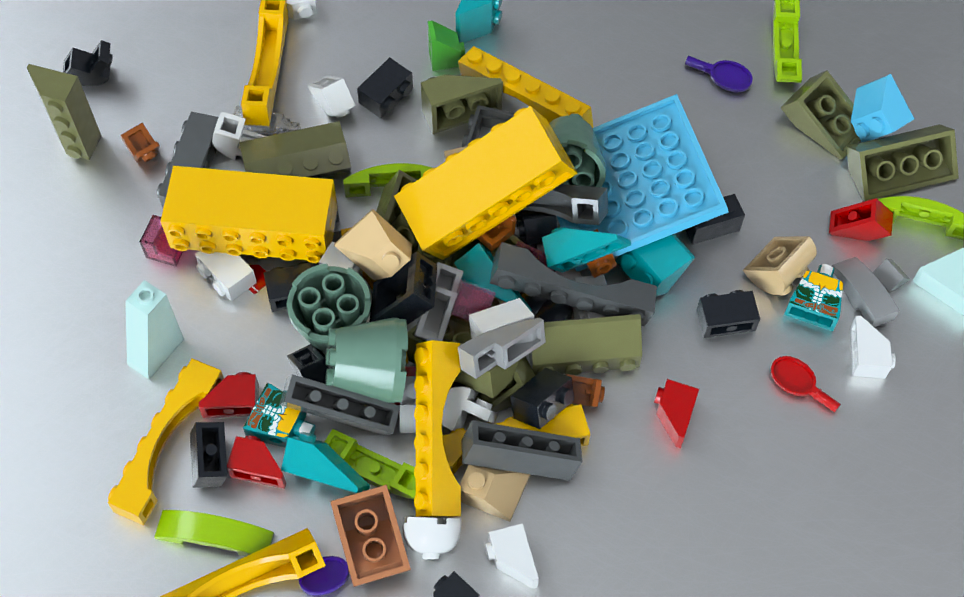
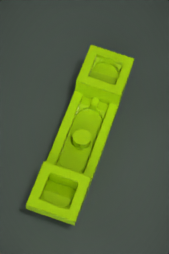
M774 0L773 62L776 82H802V59H799L798 32L800 0Z
M394 163L361 170L343 180L345 197L371 196V187H385L399 170L419 180L423 177L424 172L432 167L409 163Z
M893 196L878 199L893 213V224L897 216L946 227L945 236L964 240V213L951 206L930 199L911 196Z
M335 429L331 430L324 442L365 481L376 487L387 485L390 493L414 500L416 495L415 467L405 462L403 465L358 445L356 439Z
M163 510L154 538L183 544L185 541L235 551L239 556L246 557L271 545L274 532L242 521L206 513Z

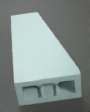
M144 280L126 300L127 364L147 379H150L184 340L167 295Z

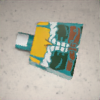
M821 264L818 267L817 273L810 270L806 271L793 293L784 315L833 331L840 318L843 282L832 278L834 268L827 264Z
M267 383L243 430L246 436H255L266 444L286 448L288 437L299 436L300 432L314 434L316 425L304 421L307 415L306 412L279 405L283 391Z

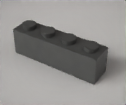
M191 111L188 120L184 121L180 141H176L174 145L173 159L167 163L165 179L163 183L159 184L157 189V197L161 202L162 208H164L173 166L210 169L217 151L212 139L219 117Z
M293 374L286 379L279 404L385 436L394 433L400 410L398 405L334 386H326L324 383Z
M472 420L461 440L462 464L570 481L583 462L580 438Z

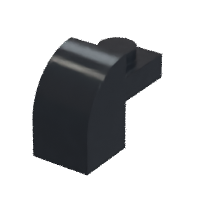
M101 40L92 53L72 48L64 59L63 73L78 76L82 86H99L109 80L110 66L113 55L110 54L111 43Z

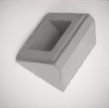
M886 258L873 271L888 293H891L910 280L892 259Z

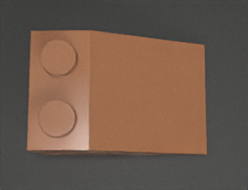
M387 485L330 501L354 587L411 570Z

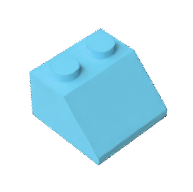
M891 74L856 89L851 123L861 142L871 141L893 133L914 120Z

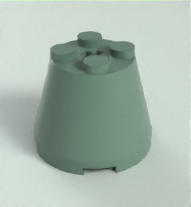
M571 114L552 120L549 124L578 173L562 184L602 187L606 178V164L591 125L583 120L579 114Z
M321 264L305 270L293 281L286 305L294 328L314 348L326 355V349L332 348V345H328L329 328L335 329L366 323L371 311V297L367 283L353 269Z
M388 318L341 328H329L328 345H332V348L326 349L325 365L331 366V369L326 371V386H334L386 403L401 402L407 373L405 371L406 351L408 350L406 319Z

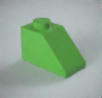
M427 21L428 47L432 71L459 67L458 61L465 55V47L463 42H459L457 32L437 22Z

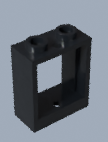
M415 252L411 255V260L392 277L376 280L373 283L369 322L399 318L406 319L408 325L435 306L437 264L419 252ZM406 290V294L396 300V297Z

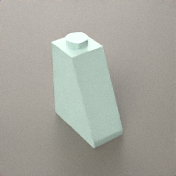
M961 248L920 267L913 281L916 285L964 316V248Z

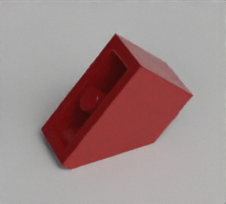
M877 198L831 211L829 233L833 236L863 241H872L891 236L893 213Z
M239 372L236 375H227L199 401V410L202 417L249 416L259 399V383L256 374Z
M667 379L665 387H659L654 403L659 404L656 414L675 447L681 448L699 389Z
M247 435L245 438L236 436L227 463L229 476L235 479L285 489L286 481L284 475L265 443L255 436Z

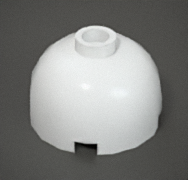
M403 516V536L406 544L413 551L422 553V559H439L440 553L451 551L459 540L461 518Z

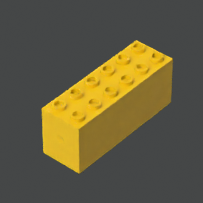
M529 106L528 108H521L516 111L513 117L505 123H499L492 127L490 133L484 137L472 140L468 147L461 152L448 156L445 162L437 168H431L424 172L423 177L419 180L404 185L401 191L394 195L422 251L444 260L578 173L548 120Z
M173 166L161 216V224L170 248L178 251L198 250L207 254L221 252L232 256L243 254L253 255L257 258L277 257L286 261L299 259L307 260L311 263H319L333 239L338 209L334 180Z

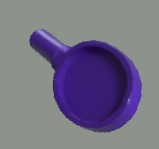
M689 55L686 59L685 65L710 74L712 81L727 91L743 92L748 90L752 84L753 77L751 72L737 62L723 60L710 64Z
M337 556L322 557L326 566L299 578L301 589L305 593L314 596L336 591L345 584L350 575L347 562Z

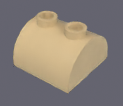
M810 236L774 237L743 271L749 280L761 290L772 295H786L793 289L791 283L796 278H802L805 272L809 270L807 266L817 255L816 246Z

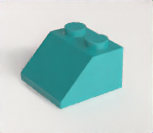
M461 0L455 13L456 32L459 42L466 43L492 33L495 24L499 25L502 18V11L499 10L502 0Z
M675 234L621 254L615 261L630 279L657 286V297L668 293L695 259V256Z

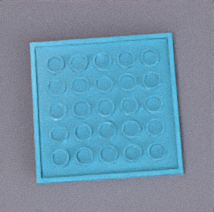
M677 94L593 128L606 164V178L602 187L607 188L608 214L600 225L571 223L558 216L557 219L560 227L586 231L598 229L602 233L617 234L629 239L631 246L613 252V256L616 257L729 212ZM583 264L575 269L578 272L588 268V266Z

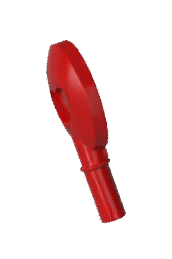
M782 356L773 361L770 370L771 376L782 390L795 396L810 395L814 400H817L834 413L838 410L841 404L823 392L822 389L816 387V377L807 364L791 356Z

